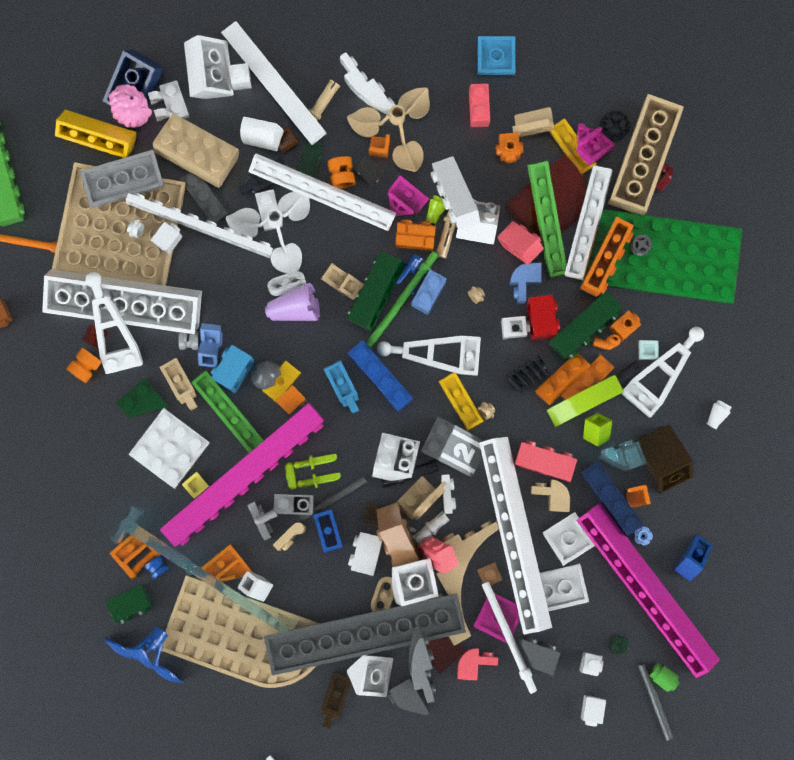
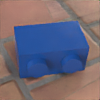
M332 509L314 514L313 517L323 551L328 552L343 547Z

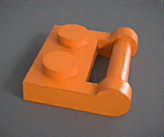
M138 528L109 554L133 580L140 570L155 557L161 556L162 552L144 531ZM148 547L151 552L131 568L128 563Z

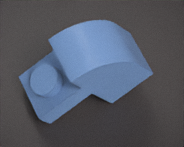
M541 263L522 264L513 272L509 285H517V287H514L513 292L514 299H517V304H525L526 285L541 284Z
M202 323L200 328L201 343L198 351L199 366L214 367L216 364H219L223 340L221 325Z

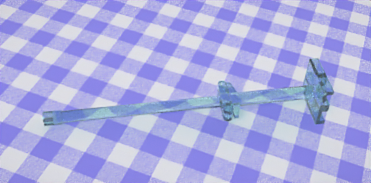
M131 506V512L126 519H122L118 525L120 528L115 536L110 537V540L117 544L122 543L131 534L184 569V572L188 575H195L277 631L293 630L200 568L199 563L190 560L137 525V521L144 512L141 508Z

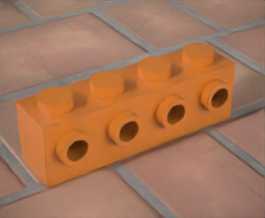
M618 217L615 218L580 287L581 290L595 297L600 293L604 294L608 286L606 280L608 276H613L617 268L614 264L617 259L621 260L625 249L622 248L625 242H630L634 234L631 232L634 225Z

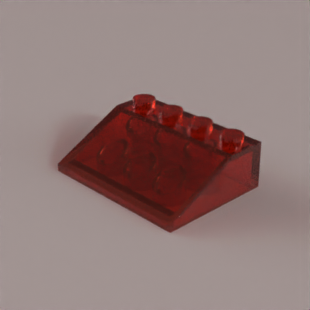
M565 154L549 166L561 234L580 218L588 188V183ZM529 183L507 202L505 208L519 224L524 225L528 229L529 233H535L540 237L531 183Z

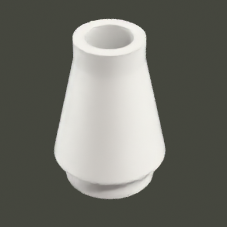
M718 400L713 404L706 424L717 429L731 413L732 407Z

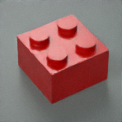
M553 295L530 297L526 307L530 323L531 341L554 338L558 330H560V321L555 317V313L558 311L557 301L553 300Z

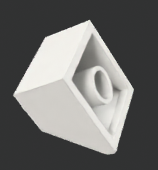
M431 558L392 567V589L396 604L405 606L439 597Z

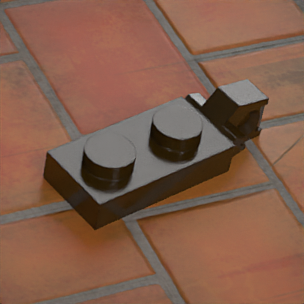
M333 672L321 709V715L325 716L322 727L330 729L333 719L338 720L341 715L351 683L348 676Z

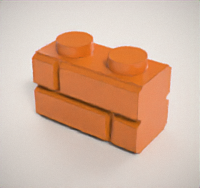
M412 220L398 222L396 248L433 251L436 226L426 221L421 222V224H413Z

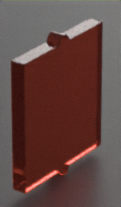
M449 636L430 640L429 644L426 645L427 649L431 648L434 656L431 664L440 674L465 652L459 643L454 646Z

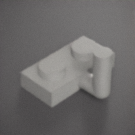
M256 502L247 505L263 540L266 541L272 538L271 533L274 531L270 523L266 521L278 516L275 509L265 513L261 504L257 505Z

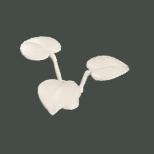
M295 191L284 195L278 203V209H270L267 212V217H264L261 223H259L260 215L252 208H243L226 216L228 226L235 231V234L240 236L245 234L252 238L258 234V227H262L268 222L271 228L277 229L281 247L274 249L271 254V263L274 268L289 275H294L300 269L302 263L301 250L294 243L284 245L280 226L283 223L282 217L288 216L293 221H299L307 217L310 211L309 197Z

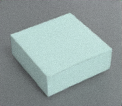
M639 340V360L659 359L658 341Z

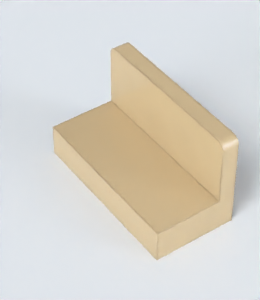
M550 107L514 116L516 126H512L513 133L518 132L519 137L554 130Z

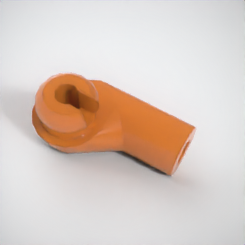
M612 334L606 339L595 337L592 346L611 350L620 344L621 338L618 334Z

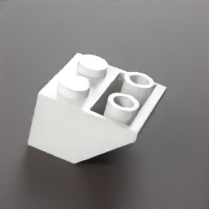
M474 200L480 222L457 230L456 238L494 244L500 205Z
M382 433L372 477L389 481L412 478L420 441Z

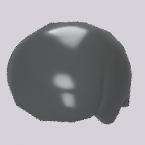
M261 360L251 369V382L259 389H268L276 385V378L281 376L280 367L274 361Z

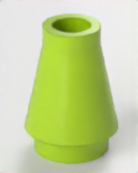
M434 195L430 199L426 221L436 225L438 219L445 211L443 198Z

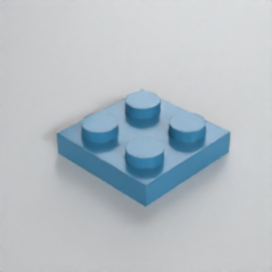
M478 36V75H515V36Z

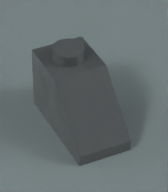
M410 677L389 688L390 694H388V697L393 705L397 704L401 709L422 715L429 714L421 696L414 689Z

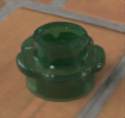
M616 635L610 641V648L613 649L615 654L621 655L628 651L629 641L626 637Z

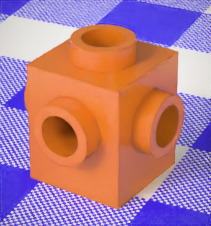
M518 132L499 134V144H496V155H500V161L514 163L519 160L521 153H523V142H519Z

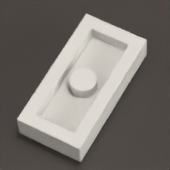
M274 190L255 194L261 220L263 221L270 209H278ZM268 222L263 225L264 231L274 229L268 225Z
M449 474L441 475V482L445 481L447 483L443 487L445 490L443 493L444 514H452V510L456 509L455 498H451V490H454L453 478L450 479Z

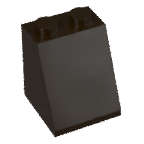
M670 424L665 427L661 426L653 433L643 435L635 441L636 450L659 494L693 478V460Z

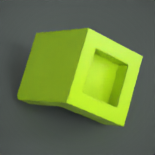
M599 413L585 419L583 439L597 447L609 441L612 420Z

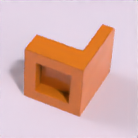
M386 134V138L371 136L369 156L388 159L390 135Z
M293 385L276 400L288 414H291L299 405L302 406L307 401Z
M647 485L624 489L626 501L631 508L651 504Z

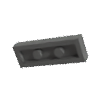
M192 173L180 179L181 182H186L185 188L209 221L217 224L225 219L226 216H229L203 179Z

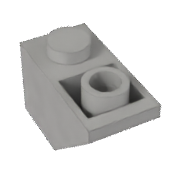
M274 494V509L277 514L313 515L314 495Z

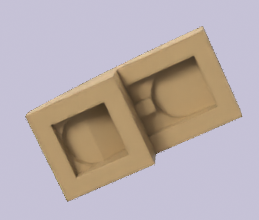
M332 263L321 278L322 281L352 300L356 298L358 291L364 286L359 280L345 273Z

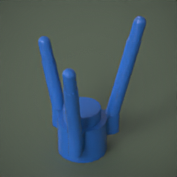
M415 254L406 259L404 262L405 271L397 280V284L401 283L408 272L412 274L418 272V267L422 262L424 263V260ZM416 288L411 293L412 295L415 294Z

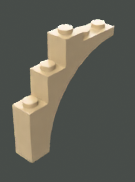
M490 520L481 525L482 530L476 533L472 530L463 535L465 537L464 540L461 539L459 534L454 535L453 533L443 538L444 543L453 547L454 556H456L459 564L445 574L437 572L436 575L444 587L446 595L458 594L460 607L461 588L467 565L476 549L487 537L499 530L497 522L492 523ZM464 616L463 621L466 633L449 636L454 646L471 636Z

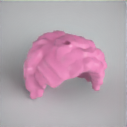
M128 84L119 85L109 94L111 113H113V118L118 120V123L124 124L126 127L131 126L135 128L143 126V124L148 122L152 110L148 108L147 99L143 93L139 92L135 86Z

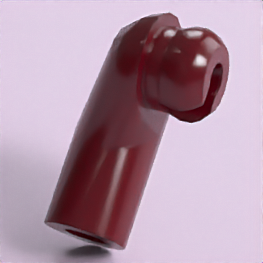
M668 164L663 165L661 173L664 175L656 184V188L660 192L672 180L674 170Z

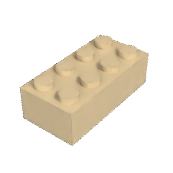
M174 113L153 141V148L156 154L218 188L221 187L239 158V149Z

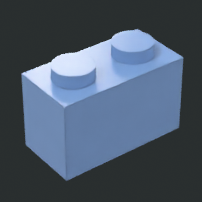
M430 269L411 306L428 315L446 284L447 278Z

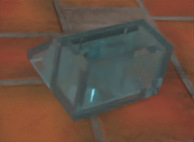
M632 440L619 444V449L615 450L613 446L600 451L601 455L597 457L598 461L622 472L647 463L639 441L633 443Z

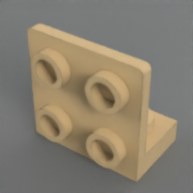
M422 476L397 501L399 502L400 509L411 519L416 515L420 518L445 492L443 487L447 483L443 481L435 489Z

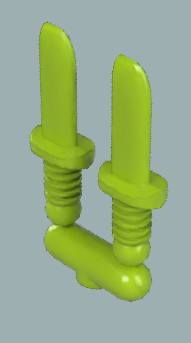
M337 454L315 458L312 455H308L309 460L305 459L296 461L294 464L290 462L285 464L286 479L291 490H294L297 486L302 488L309 485H314V488H318V484L337 481L341 477L339 472L316 477V474H312L313 478L299 480L297 483L294 468L311 466L312 470L315 469V465L335 461Z

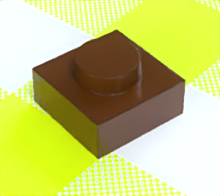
M288 125L283 128L284 131L279 144V148L283 153L299 142Z

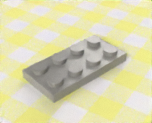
M154 150L80 171L91 208L126 199L128 193L132 195L134 193L143 194L165 187Z

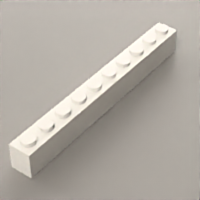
M508 437L480 442L523 634L552 628Z

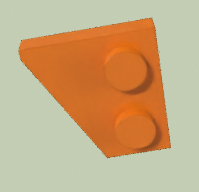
M231 544L200 568L211 584L244 577L246 571L254 573Z

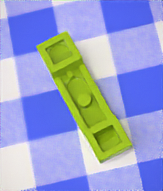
M613 375L551 407L547 412L554 426L557 427L624 391L616 375Z

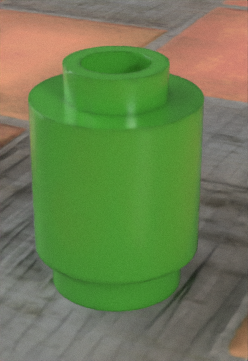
M657 663L649 674L652 677V681L667 692L669 690L674 691L680 683L678 681L679 676L664 664Z

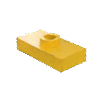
M287 361L280 367L281 376L276 378V385L268 389H262L275 402L301 374L300 371Z

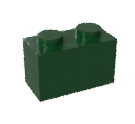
M144 584L105 601L114 623L120 622L121 625L132 620L131 616L136 613L140 616L149 612V607L153 606Z

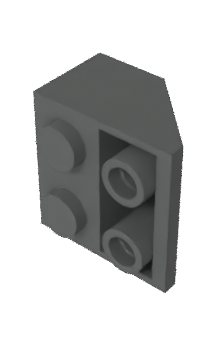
M526 635L524 638L519 637L518 642L530 666L535 670L553 675L560 656V652L556 650L557 647L547 642H543V645L538 644V640Z

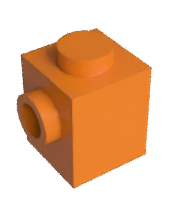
M628 310L609 329L614 334H618L622 342L641 326L640 318L637 314L631 313Z

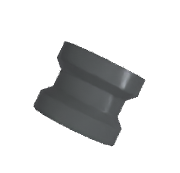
M638 235L631 243V251L637 256H643L651 249L652 242L648 236Z

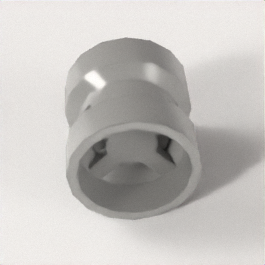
M196 331L195 334L179 332L180 350H186L187 348L199 350L200 331Z

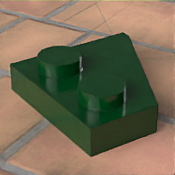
M145 378L116 402V405L128 418L169 407Z

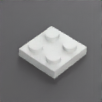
M575 512L542 532L562 566L595 546L576 521L579 517Z

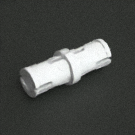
M441 511L430 522L427 521L425 526L413 535V538L420 544L425 538L431 537L433 534L436 535V531L450 520Z

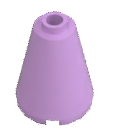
M311 283L304 284L269 301L265 307L266 316L270 317L272 321L319 320L318 298H315L312 294L315 293L313 285Z

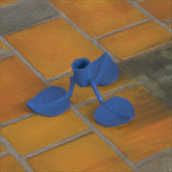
M155 627L151 634L146 636L134 648H124L110 641L108 636L104 638V641L117 654L128 659L134 658L140 661L141 664L150 669L153 668L158 675L168 681L184 682V680H179L172 672L162 667L158 662L161 650L163 649L162 644L168 637L167 633L160 628ZM144 644L147 646L145 651L143 647H141ZM150 649L153 651L158 649L154 664H151L147 657Z

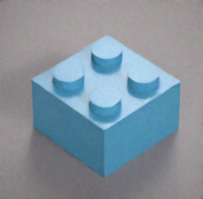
M231 345L230 348L227 347L221 356L223 358L221 363L216 364L212 369L211 374L213 375L211 378L231 392L236 393L255 360L250 355Z

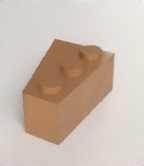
M399 502L377 509L379 529L376 530L379 540L384 541L385 552L387 555H391L393 567L422 560L415 540L406 527L407 521L401 517Z

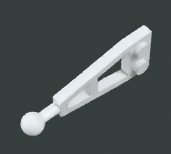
M97 272L88 273L86 283L92 287L96 297L92 300L99 355L105 373L109 374L143 365L142 356L133 336L109 295L103 296L100 287L101 276ZM100 304L106 305L113 319L102 321ZM118 326L129 347L107 353L103 329Z
M697 326L691 328L689 337L683 344L678 343L635 376L621 394L651 418L665 401L691 353L688 349L694 342L703 339V329ZM678 351L682 354V357L675 370H673L664 361ZM657 366L670 376L659 398L638 382Z
M454 336L404 342L403 347L391 346L388 342L383 341L377 345V353L383 357L388 356L390 353L403 354L402 358L460 375L478 376L481 337ZM461 342L459 368L433 361L434 345ZM428 346L427 359L409 354V348Z

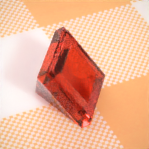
M90 324L82 341L98 348L96 327ZM103 330L105 338L108 332Z

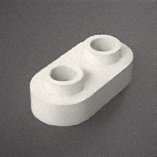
M297 271L294 275L285 274L271 279L267 287L271 295L281 296L306 284L304 274Z

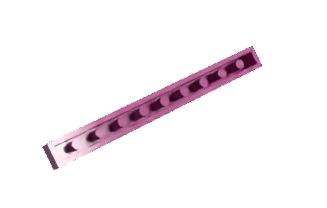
M310 403L305 405L167 522L160 531L174 547L178 544L183 546L190 540L188 536L192 532L197 534L205 527L203 524L208 519L212 521L220 514L218 512L219 509L223 506L228 508L235 502L232 498L237 494L242 496L249 490L248 485L254 481L256 484L264 477L262 474L264 471L274 469L279 464L277 462L278 459L282 456L287 458L294 452L292 448L297 443L301 446L309 439L307 435L310 432L316 433L323 427L321 423L324 419Z
M599 502L587 510L576 521L693 675L698 678L710 672L720 660L603 505Z

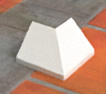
M363 655L347 670L356 694L387 697L393 658Z

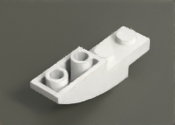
M346 52L342 54L340 62L348 72L344 75L346 84L366 104L384 114H390V109L395 104L390 97L387 98L383 93L385 90L381 83H376L374 78L368 81L365 73L357 69L356 66L358 64L354 57H349Z

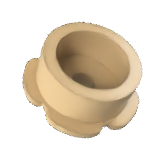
M472 286L471 290L468 291V295L474 303L477 304L480 301H484L483 296H485V293L479 286Z
M482 402L481 406L478 407L480 415L485 420L494 418L495 408L493 405Z

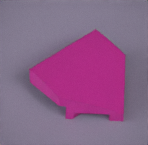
M579 123L577 153L590 166L612 151L615 144L601 133L602 127L597 129L585 127V124Z
M401 175L388 190L390 210L396 213L395 216L419 214L430 200V198Z

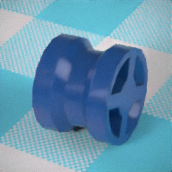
M161 556L156 557L144 567L147 571H150L153 580L169 569L162 562Z

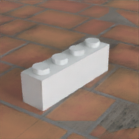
M454 157L432 163L433 172H431L433 182L438 183L436 186L439 195L444 196L442 200L445 209L450 210L448 214L451 223H456L458 230L479 223L478 209Z

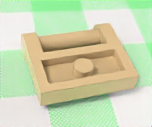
M303 523L293 524L273 546L278 551L282 549L284 551L287 550L294 543L292 539L297 534L305 533L306 526Z

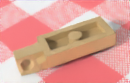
M175 358L160 366L177 400L181 404L186 403L191 411L196 409L198 406L193 399L197 396L196 391L178 359Z

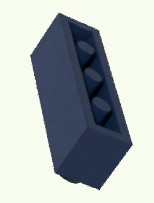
M598 461L579 473L626 536H629L644 525Z

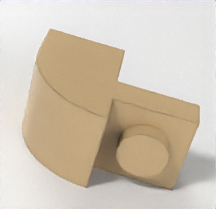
M550 480L549 487H546L547 483H535V486L530 487V495L549 496L548 511L569 512L570 495L567 488L561 482Z

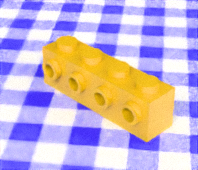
M64 110L56 119L55 136L122 158L128 157L135 148L136 132L68 110Z

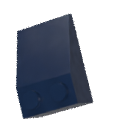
M134 49L123 50L102 101L110 105L109 94L117 86L127 84L135 86L148 100V93L153 92L165 67Z

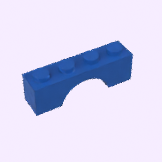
M363 340L348 352L350 358L371 379L398 413L413 400L412 396Z

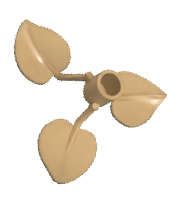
M427 87L413 89L403 94L398 101V105L392 106L390 114H386V117L381 122L380 113L371 107L361 108L347 116L351 128L363 137L377 135L379 126H382L388 119H390L392 124L399 125L402 145L397 146L393 151L394 163L398 167L412 172L417 171L423 163L422 147L416 141L405 143L403 122L407 114L411 118L418 119L428 113L430 101Z

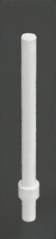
M486 582L482 584V587L519 667V675L525 681L530 694L537 691V688L531 677L532 672L524 662L490 583Z

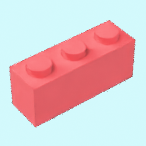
M528 440L525 443H520L514 466L565 482H571L577 459L573 458V454L562 452L561 455L555 453L554 448L544 446L542 449L536 447L537 443Z

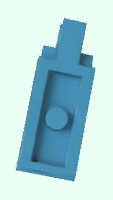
M341 360L324 368L343 407L348 405L352 414L358 412L359 409L355 401L359 400L358 394Z

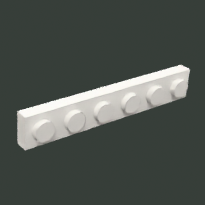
M593 165L565 271L566 277L580 280L585 279L613 173L612 169Z

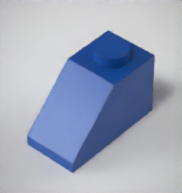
M696 535L679 559L674 571L691 582L704 568L713 545Z

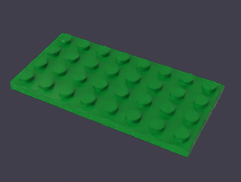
M603 209L586 275L613 221L618 217L634 225L631 230L634 234L629 243L625 242L622 248L625 249L621 260H616L614 266L617 268L612 277L608 276L606 283H608L607 287L728 304L734 303L742 237L741 228L647 215L642 216L640 214ZM638 235H646L652 242L651 249L643 256L633 254L630 248L632 241Z

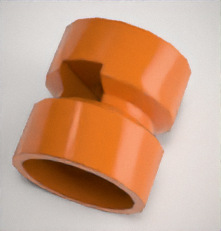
M342 156L328 160L329 173L332 174L330 176L332 186L344 189L356 184L355 175L351 172L353 169L351 157Z
M82 347L76 355L78 360L70 362L66 369L87 383L92 375L91 370H97L102 361Z

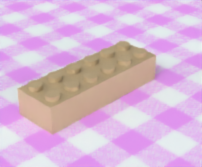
M650 94L647 95L607 204L634 214L645 215L684 106Z

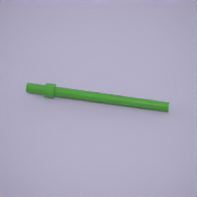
M432 251L427 260L421 263L418 267L419 271L365 344L371 348L424 275L428 274L431 269L430 267L439 256L437 253Z

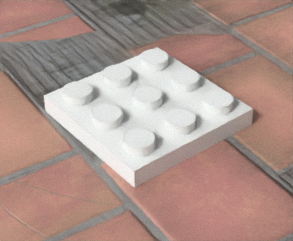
M163 408L129 455L176 489L210 442Z

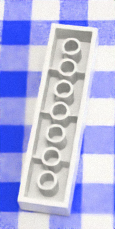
M53 269L48 271L44 275L43 312L94 320L92 300L96 297L92 287L86 283L87 274ZM101 276L100 287L103 296L109 295L125 324L195 334L199 328L202 291ZM100 304L102 321L113 319L106 305Z

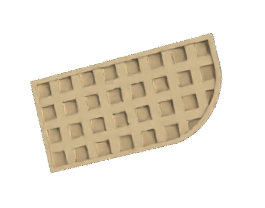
M186 575L165 631L168 637L163 642V649L161 651L260 687H283L304 678L316 666L272 676L264 636L320 623Z

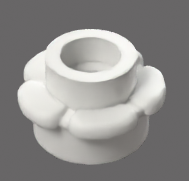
M139 220L130 222L127 228L129 236L139 238L143 233L144 224L140 223Z

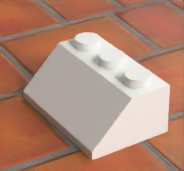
M199 35L184 42L190 97L210 99L234 95L229 71L228 42Z

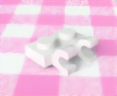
M177 80L160 85L159 92L153 91L148 93L151 105L163 100L166 105V109L154 110L157 122L169 118L173 113L183 119L189 117Z

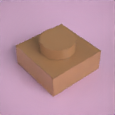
M495 562L477 570L483 584L489 582L491 586L503 580Z

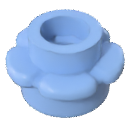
M642 526L634 531V541L637 544L648 545L653 538V534L649 531L648 527Z

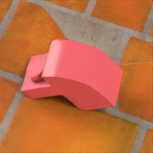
M478 647L467 649L458 660L457 679L477 680L478 664L498 666V657L494 656L493 652H482V655H479Z

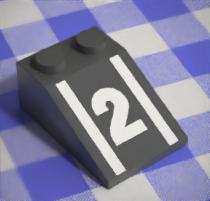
M437 417L420 453L473 478L483 457L480 442L484 440Z

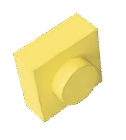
M198 472L182 484L194 499L210 487Z

